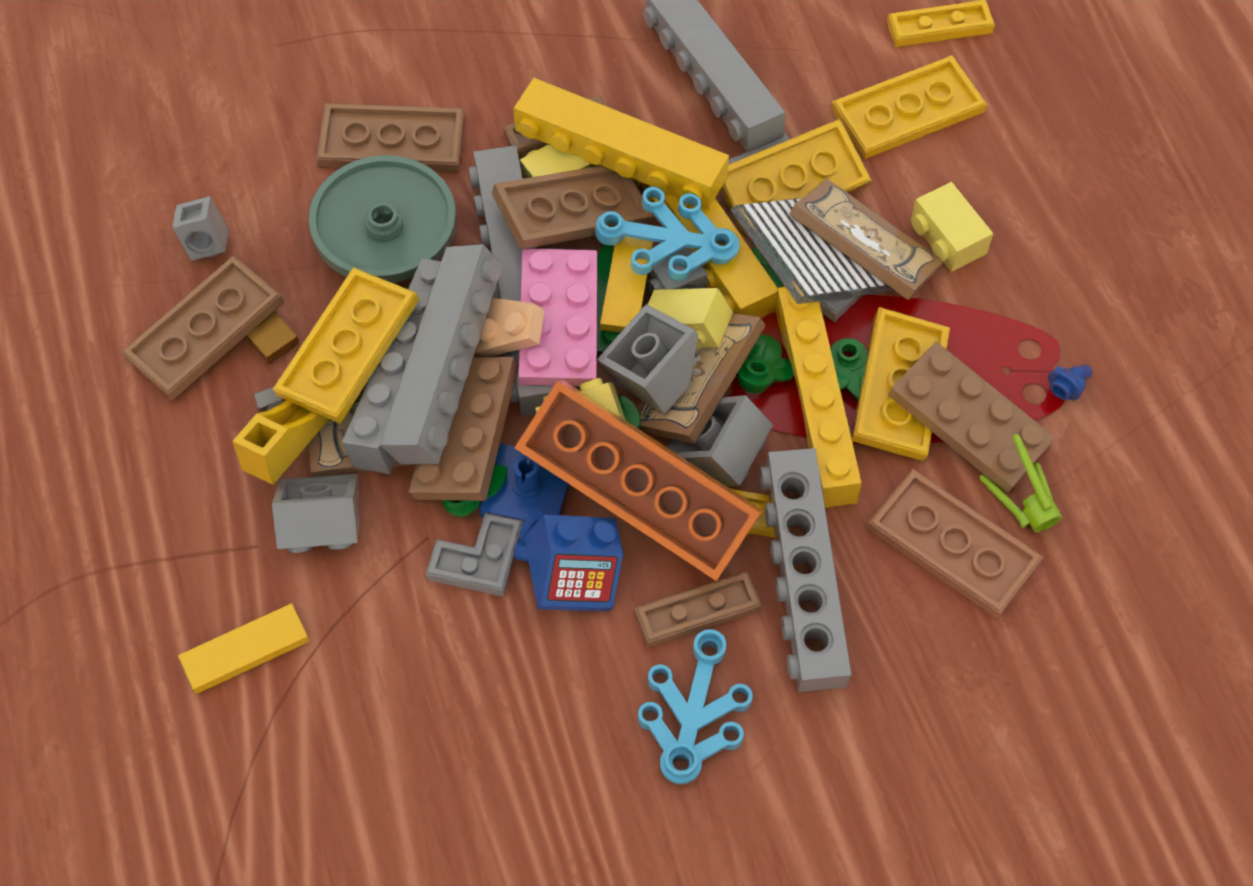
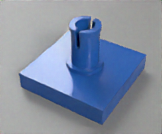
M500 443L495 465H505L507 467V477L502 488L493 497L482 501L479 510L480 517L484 518V514L489 513L522 520L524 523L531 509H538L546 515H561L570 484L515 449V446Z

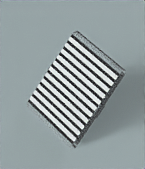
M794 198L741 204L730 209L797 304L840 298H858L862 295L895 291L794 219L790 212L793 206L801 199Z

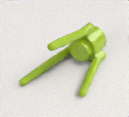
M1014 434L1012 439L1035 491V494L1023 501L1025 509L1022 511L984 474L980 475V481L1017 518L1022 528L1031 525L1034 532H1042L1060 522L1062 515L1053 500L1041 465L1038 462L1032 463L1020 435Z

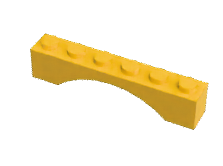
M810 283L807 285L814 295H809L802 285L780 287L777 291L775 312L782 343L789 356L799 392L808 449H816L824 506L829 508L856 504L862 482L818 294Z
M287 400L268 411L257 413L232 441L241 469L274 485L329 419Z

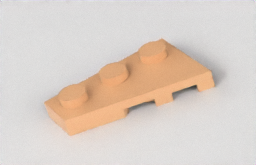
M492 298L473 358L493 357L539 345L545 310L535 303Z

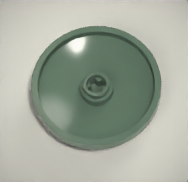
M372 156L353 161L341 167L321 184L310 205L309 228L316 251L323 261L337 273L347 277L354 267L388 282L397 283L414 277L421 258L439 261L443 257L446 247H450L455 235L456 209L448 185L428 166L400 156Z

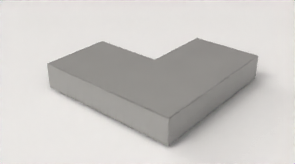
M485 513L475 547L436 539L426 571V579L504 597L515 559L513 553L515 545L520 540L519 533L523 521Z

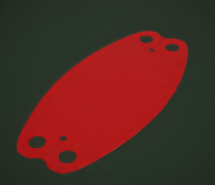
M863 295L835 322L823 315L830 346L840 339L852 338L860 341L865 346L867 353L875 313L879 307L950 327L947 350L1034 421L1052 414L1065 403V400L1058 398L1052 393L1048 381L1049 373L1054 370L1053 366L1060 360L1058 341L1043 330L1029 324L966 306L919 298H910L908 300L904 297ZM776 312L761 318L765 328L760 335H771L777 339L782 348L781 358L789 359L782 343ZM1027 339L1038 342L1042 349L1041 355L1036 359L1022 357L1018 351L1020 342ZM850 352L843 353L847 357H852L855 355ZM1009 367L1011 373L1009 375L1003 374L1002 368ZM1028 371H1047V372H1028ZM736 374L731 383L733 387L732 393L728 397L746 395L773 424L771 430L807 438L795 376L787 382H773L766 391L753 394L741 388ZM1034 383L1042 386L1046 392V399L1040 404L1027 402L1022 394L1023 388L1026 385ZM845 388L840 392L851 435L858 400ZM932 432L930 443L944 442Z

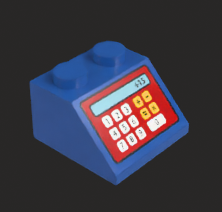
M544 514L524 536L537 610L609 612L614 605L623 558L616 518Z

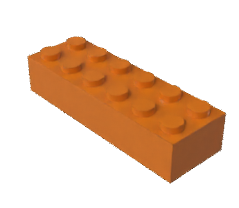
M557 380L514 447L715 581L719 579L763 512L762 509L566 381Z

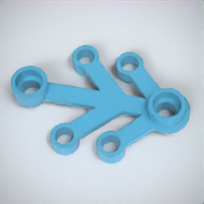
M657 187L647 188L643 192L642 207L652 213L663 227L624 221L622 216L613 211L605 212L596 221L595 235L602 244L616 245L624 237L661 243L650 250L637 249L633 252L630 266L632 271L639 275L648 274L654 265L685 247L698 249L688 257L675 255L669 260L667 270L669 277L675 281H683L689 277L690 272L709 261L715 264L728 263L737 256L740 247L739 239L735 233L725 228H716L700 209L701 199L692 193L681 196L678 212L682 217L690 219L701 234L687 231L664 204V192ZM654 197L657 198L659 201L650 202L648 198ZM692 204L695 206V208L689 209L686 208L684 205ZM606 224H614V225H616V226H615V227H609V226H607ZM716 242H722L726 245L720 246ZM645 259L648 263L641 265L636 260ZM681 265L685 270L677 271L673 267Z
M703 630L695 637L693 654L698 663L688 702H686L673 682L672 671L669 667L658 664L653 666L648 672L649 687L653 691L661 693L681 725L678 741L662 720L663 711L657 703L646 702L640 706L638 710V723L645 730L651 731L663 750L660 758L661 772L667 780L675 784H687L694 781L700 774L702 761L723 749L735 750L743 742V728L736 722H726L720 727L719 733L694 745L698 730L733 710L736 712L748 710L753 699L752 690L747 685L735 684L726 695L704 706L714 665L720 663L726 653V640L716 630ZM706 646H711L716 649L717 653L713 656H707L702 652V649ZM661 673L668 680L660 684L653 680V676ZM736 693H743L747 696V701L738 703L732 696ZM647 711H653L658 715V718L654 721H647L642 715ZM731 730L738 734V739L728 741L724 738L723 734ZM677 759H684L689 766L685 770H678L673 766V762Z

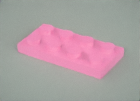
M522 249L521 302L535 303L543 308L545 313L540 344L519 350V385L554 386L557 380L566 381L572 386H579L582 383L596 379L597 250Z

